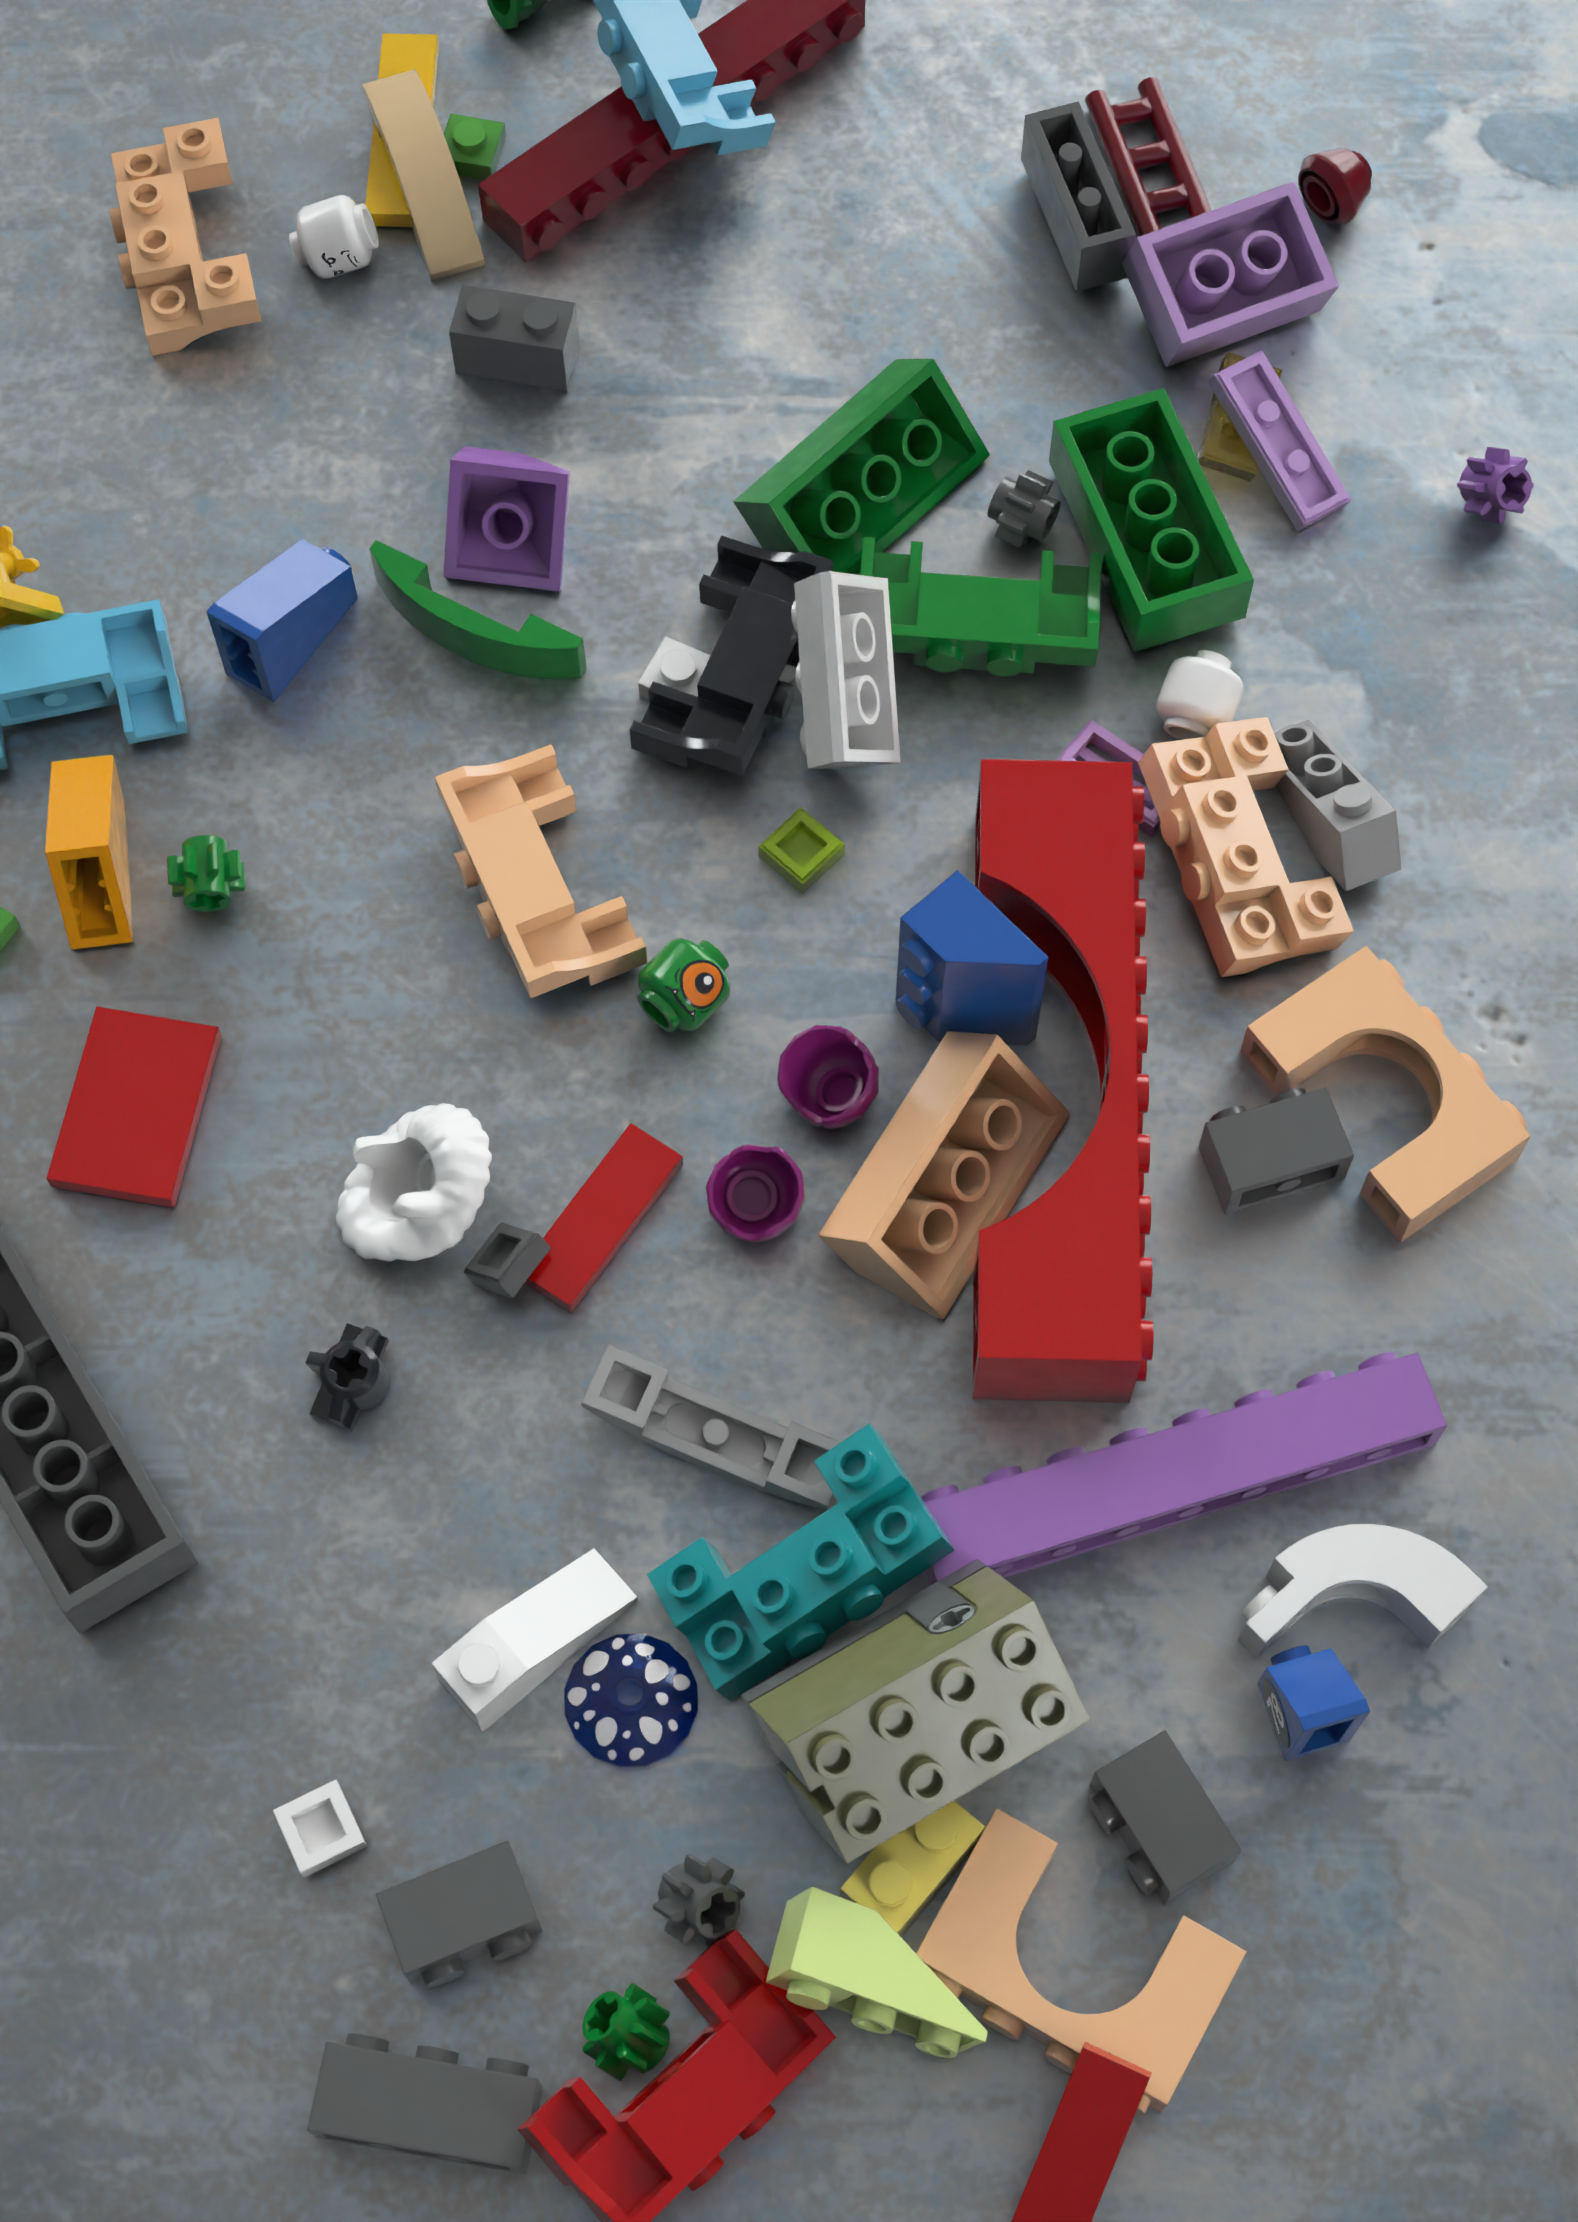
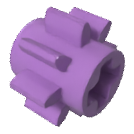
M1487 447L1485 459L1469 457L1467 459L1468 465L1463 470L1460 481L1457 483L1461 496L1466 501L1463 508L1464 512L1481 515L1482 521L1497 524L1504 523L1506 511L1522 514L1524 512L1523 506L1528 501L1534 487L1531 476L1525 469L1528 460L1522 457L1510 456L1509 449Z

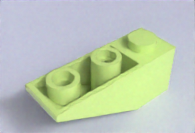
M810 1887L787 1901L766 1983L787 1990L786 1998L790 2002L814 2010H825L828 2006L852 2014L851 2022L861 2029L879 2034H890L893 2030L916 2038L915 2046L921 2051L939 2057L953 2058L960 2052L986 2042L988 2031L876 1910L815 1887Z

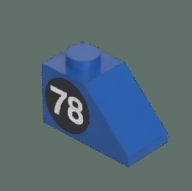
M1304 1645L1272 1656L1270 1658L1272 1666L1265 1668L1258 1681V1686L1284 1760H1290L1349 1742L1370 1713V1709L1365 1696L1334 1651L1330 1648L1312 1654L1309 1646Z

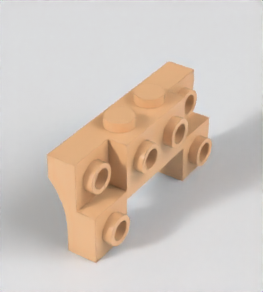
M219 118L163 128L165 143L111 153L120 207L109 209L117 244L126 242L128 253L118 254L125 288H137L145 334L152 356L180 351L196 339L218 330L262 321L247 253L203 261L193 208L188 193L233 184Z
M1268 717L1214 724L1205 737L1151 744L1138 764L1161 821L1162 837L1165 843L1172 849L1181 873L1183 891L1186 897L1192 901L1220 976L1227 977L1245 974L1291 957L1338 949L1354 930L1333 878L1326 877L1289 883L1253 793L1256 790L1274 788L1289 770Z
M551 744L503 762L481 766H462L435 776L438 795L462 847V851L453 854L460 877L467 889L477 885L484 901L476 905L483 928L489 940L500 936L508 956L512 957L530 999L584 977L587 978L589 985L592 986L648 963L646 945L641 936L637 938L628 919L627 905L622 896L579 913L575 912L574 901L539 828L541 825L577 812L575 794L570 785H565L558 770L556 753Z

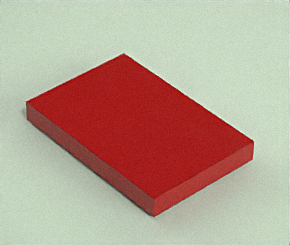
M96 1006L46 1179L50 1186L175 1208L222 1037L219 1027Z

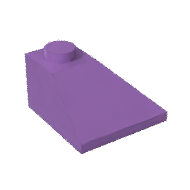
M464 446L450 460L443 577L560 592L563 579L570 471L523 453Z

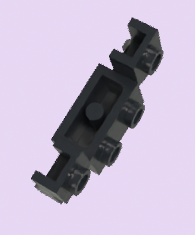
M722 535L717 544L718 561L711 576L703 574L699 583L700 603L729 612L730 615L697 684L698 697L653 681L648 691L649 707L642 721L634 720L629 731L631 749L688 768L691 759H695L743 776L760 738L767 737L775 718L785 719L793 701L795 685L791 683L800 661L798 633L794 629L791 617L792 605L795 601L794 583L820 572L833 571V561L806 551L791 553L766 550Z

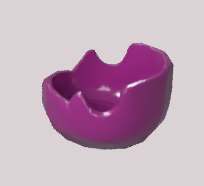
M815 1025L795 1035L782 1052L779 1060L777 1081L781 1093L804 1120L816 1127L823 1126L826 1129L843 1128L864 1116L878 1095L879 1067L866 1045L850 1030L842 1026Z
M746 1144L735 1148L729 1155L724 1156L714 1165L706 1184L708 1208L711 1217L726 1234L748 1242H763L779 1236L795 1224L805 1202L802 1172L792 1158L778 1146L768 1147Z

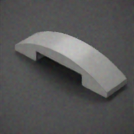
M610 1344L607 1345L582 1400L581 1406L628 1434L702 1469L787 1500L827 1510L833 1497V1492L814 1460L841 1443L840 1441L791 1421L789 1428L669 1378V1369Z

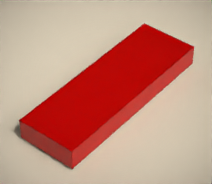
M630 1123L543 1237L551 1249L525 1283L572 1313L683 1166V1156Z
M1087 2042L1084 2043L1011 2222L1092 2221L1152 2072Z

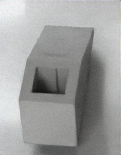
M1310 720L1285 726L1278 732H1275L1274 735L1289 769L1276 786L1316 859L1342 888L1348 891L1401 870L1396 810Z

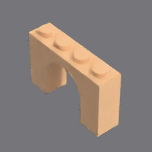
M1367 945L1247 1026L1240 1052L1276 1095L1294 1089L1332 1062L1358 1054L1377 1055L1391 1059L1407 1068L1420 1081L1430 1101L1432 1112L1431 1125L1420 1136L1369 1170L1360 1192V1196L1400 1243L1516 1162L1531 1136L1527 1131L1525 1120L1518 1109L1510 1102L1501 1101L1485 1083V1076L1478 1063L1466 1053L1460 1054L1444 1036V1029L1438 1017L1425 1006L1419 1007L1404 989L1401 976L1394 966L1384 959L1379 960Z
M996 1808L916 1954L957 1998L962 1996L985 2010L981 2016V2020L985 2024L1013 2040H1018L1023 2032L1047 2046L1043 2056L1067 2073L1072 2074L1085 2042L1152 2072L1136 2112L1144 2115L1149 2106L1161 2113L1170 2101L1247 1951L1183 1915L1145 1987L1130 2002L1118 2009L1100 2014H1079L1053 2005L1042 1997L1026 1978L1017 1954L1016 1931L1018 1921L1049 1866L1058 1843Z

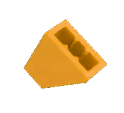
M105 755L54 761L51 763L45 855L70 948L72 950L133 942L125 801L114 756Z

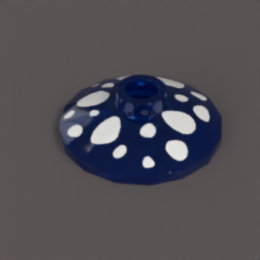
M644 1633L616 1634L592 1645L574 1664L564 1688V1715L575 1741L594 1759L618 1768L647 1767L671 1756L689 1737L698 1714V1685L687 1660L668 1642ZM626 1684H635L642 1689L643 1696L638 1703L625 1705L617 1699L619 1689Z

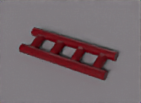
M1148 77L1139 83L1140 99L1111 105L1106 92L1101 89L1090 92L1085 98V103L1139 236L1161 229L1155 215L1157 213L1186 207L1190 218L1212 211L1159 80L1156 77ZM1151 120L1159 141L1128 149L1120 126ZM1168 163L1177 185L1146 193L1137 170Z

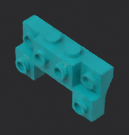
M870 1423L814 1460L838 1503L731 1575L718 1550L705 1538L701 1537L647 1574L674 1626L686 1635L714 1689L730 1702L793 1659L804 1658L818 1651L826 1643L827 1636L851 1620H860L870 1616L881 1607L886 1596L955 1551L940 1524L899 1464L886 1440Z

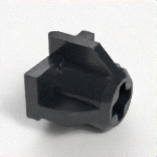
M347 1323L339 1343L332 1346L325 1354L310 1351L305 1364L313 1372L320 1374L322 1384L309 1414L312 1417L352 1431L360 1411L368 1410L378 1405L388 1392L390 1383L389 1373L381 1359L389 1339L382 1336L374 1328L365 1326L362 1329Z

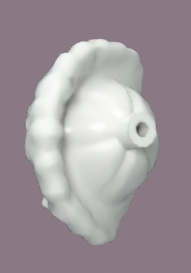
M442 1103L438 1106H424L415 1112H407L398 1122L390 1125L388 1130L379 1136H367L356 1139L353 1147V1158L358 1164L345 1180L344 1191L339 1196L338 1211L335 1217L336 1226L342 1231L343 1243L354 1249L356 1254L364 1259H378L389 1262L396 1259L405 1261L426 1259L457 1245L463 1239L464 1231L469 1229L474 1222L477 1210L484 1200V1189L490 1182L488 1169L492 1161V1154L488 1150L490 1140L487 1133L482 1130L480 1121L472 1117L468 1109H456L454 1105Z

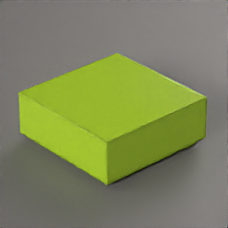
M801 807L758 846V856L802 894L845 855V844Z

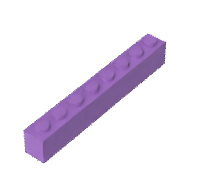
M1395 1352L1378 1354L1360 1363L1358 1366L1359 1370L1335 1377L1333 1371L1319 1372L1299 1381L1296 1385V1390L1273 1396L1271 1390L1256 1391L1238 1399L1234 1403L1235 1408L1211 1415L1209 1409H1197L1177 1417L1172 1421L1173 1427L1148 1434L1146 1428L1131 1429L1113 1437L1109 1441L1110 1446L1088 1453L1085 1452L1083 1447L1068 1448L1050 1456L1046 1460L1047 1465L1026 1472H1022L1020 1466L1002 1468L987 1475L983 1479V1485L960 1492L956 1485L943 1486L922 1495L921 1498L940 1524L955 1551L925 1571L931 1586L978 1559L1005 1578L1435 1446L1446 1429L1447 1423L1418 1352L1398 1359Z

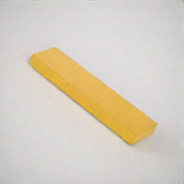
M383 33L378 80L416 69L434 108L439 58L438 35ZM373 123L365 205L371 213L375 226L413 227L412 219L383 138L379 137L375 123Z

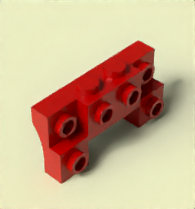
M737 1929L731 1930L717 1938L673 1980L710 2025L622 2110L613 2116L581 2077L569 2079L517 2129L562 2185H571L601 2222H651L686 2186L691 2191H695L707 2183L725 2163L719 2153L738 2135L743 2140H746L766 2125L776 2112L770 2103L836 2038L813 2009L790 2002L786 1998L787 1990L766 1983L769 1967Z

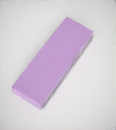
M1262 350L1212 376L1208 382L1297 532L1344 508L1352 500Z

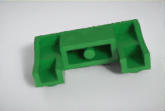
M863 537L860 575L888 578L893 652L914 654V665L928 666L930 669L938 672H953L960 668L988 670L994 675L1004 677L1015 676L1019 673H1034L1035 662L1081 666L1096 665L1100 627L1101 553H1090L1088 567L1054 565V551L1042 550L1040 579L1027 580L921 572L923 542L911 541L910 554L875 552V538Z

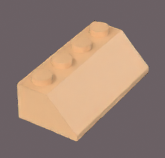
M948 1031L818 1236L860 1276L935 1318L944 1319L974 1271L979 1230L1006 1219L1069 1117L1070 1112L997 1034Z

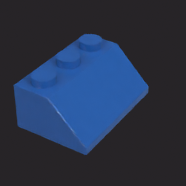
M957 870L900 917L896 1007L911 1027L919 1031L925 1028L938 1042H941L946 1033L951 1031L997 1034L1007 1045L1027 1046L1036 1038L1048 956Z

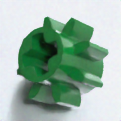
M199 835L188 838L182 843V856L173 855L167 857L168 884L172 885V896H183L184 905L192 910L202 912L221 910L231 902L230 891L245 890L244 863L240 862V851H229L228 842L221 837Z
M631 1983L626 1989L624 1997L614 1991L605 1992L591 2003L584 2016L582 2031L584 2037L589 2041L582 2050L585 2054L596 2060V2067L618 2081H622L629 2067L643 2074L653 2069L662 2060L668 2049L670 2033L668 2027L663 2023L669 2018L670 2012L656 2003L657 1998L634 1983Z

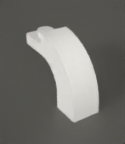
M1376 1524L1337 1526L1316 1532L1299 1540L1274 1558L1266 1576L1280 1591L1277 1592L1269 1585L1244 1608L1242 1614L1248 1621L1238 1640L1257 1659L1304 1614L1315 1606L1338 1598H1360L1377 1603L1391 1611L1430 1648L1477 1603L1488 1586L1455 1555L1421 1535L1404 1529Z

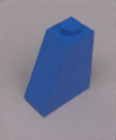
M304 539L299 540L215 601L206 611L226 675L275 702L358 599L351 565L340 553L328 547H324L321 550Z

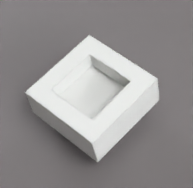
M665 636L638 682L639 695L649 699L648 691L654 681L698 697L697 684L711 655Z
M337 1779L273 1810L296 1865L304 1878L368 1847Z

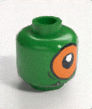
M674 939L638 974V986L641 993L637 996V1001L649 1018L666 1031L673 1032L676 1028L684 1031L696 1030L730 996L731 985L725 973L729 963L721 951L706 940H702L697 945L687 939Z

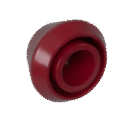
M1336 148L1307 156L1301 164L1298 185L1304 201L1320 219L1328 223L1347 224L1355 218L1371 191L1372 170L1368 161L1360 153L1346 148Z

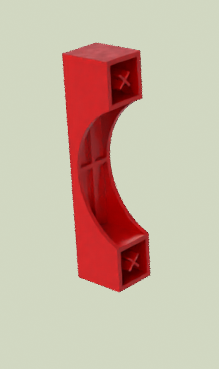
M981 759L975 813V887L1048 956L1046 975L1058 986L1073 1007L1093 1051L1099 1081L1100 1111L1096 1125L1084 1148L1069 1169L1050 1189L1029 1206L1006 1220L979 1230L973 1272L972 1399L1130 1403L1136 1381H1146L1147 1360H1152L1153 1321L1141 1320L1145 1319L1146 1297H1151L1153 1276L1152 1258L1144 1257L1145 1235H1149L1151 1230V1196L1143 1195L1144 1173H1149L1150 1135L1142 1134L1143 1113L1148 1112L1149 1075L1141 1074L1142 1053H1147L1148 1016L1140 1015L1141 995L1146 994L1147 958L1146 956H1140V937L1145 936L1146 900L1139 899V880L1144 879L1145 843L1138 842V824L1143 823L1144 787L1133 786L1132 762Z

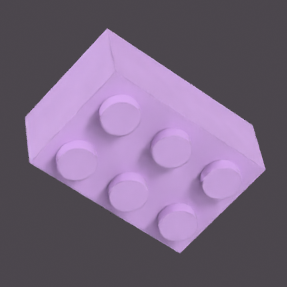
M1294 181L1139 236L1122 262L1165 367L1319 312L1339 287Z

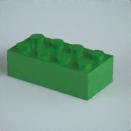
M1161 388L1054 420L1049 463L1089 552L1102 554L1101 579L1134 652L1246 618L1254 578L1165 389Z

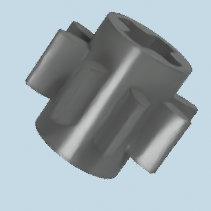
M1027 470L1026 474L1020 473L1017 481L1008 476L1004 477L991 499L987 513L989 518L1000 524L995 537L1018 548H1021L1023 543L1027 545L1030 538L1042 542L1052 529L1061 505L1059 500L1048 494L1053 481L1030 470Z
M688 1854L685 1857L684 1863L674 1866L667 1873H663L658 1891L659 1900L653 1904V1909L669 1919L664 1931L684 1945L693 1937L706 1947H709L713 1943L714 1938H719L727 1934L732 1928H735L740 1914V1900L745 1897V1892L729 1882L734 1870L715 1857L704 1863L692 1854Z

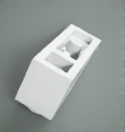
M593 1548L483 1619L431 1664L441 1685L483 1733L638 1601V1597Z

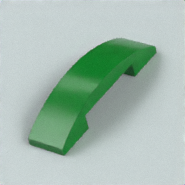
M377 540L369 548L376 581L385 596L412 626L441 647L476 664L524 677L578 679L587 670L582 637L533 614L529 615L518 632L432 591L426 563Z

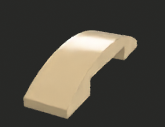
M416 69L362 84L379 137L383 138L409 210L414 235L431 281L484 266L485 259L454 161L430 98Z

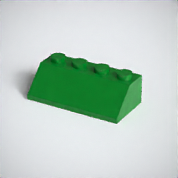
M895 359L736 498L733 503L763 549L791 553L806 551L832 560L834 572L858 574L861 572L863 537L875 538V552H883L990 456V453L934 359Z

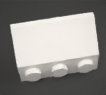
M828 571L820 572L794 583L795 601L792 605L791 617L794 629L798 633L800 661L796 668V683L803 700L804 723L800 731V742L802 750L807 757V769H841L901 763L888 578Z

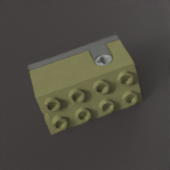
M978 1559L741 1694L764 1742L782 1760L776 1766L799 1811L846 1864L1091 1720L1034 1600Z

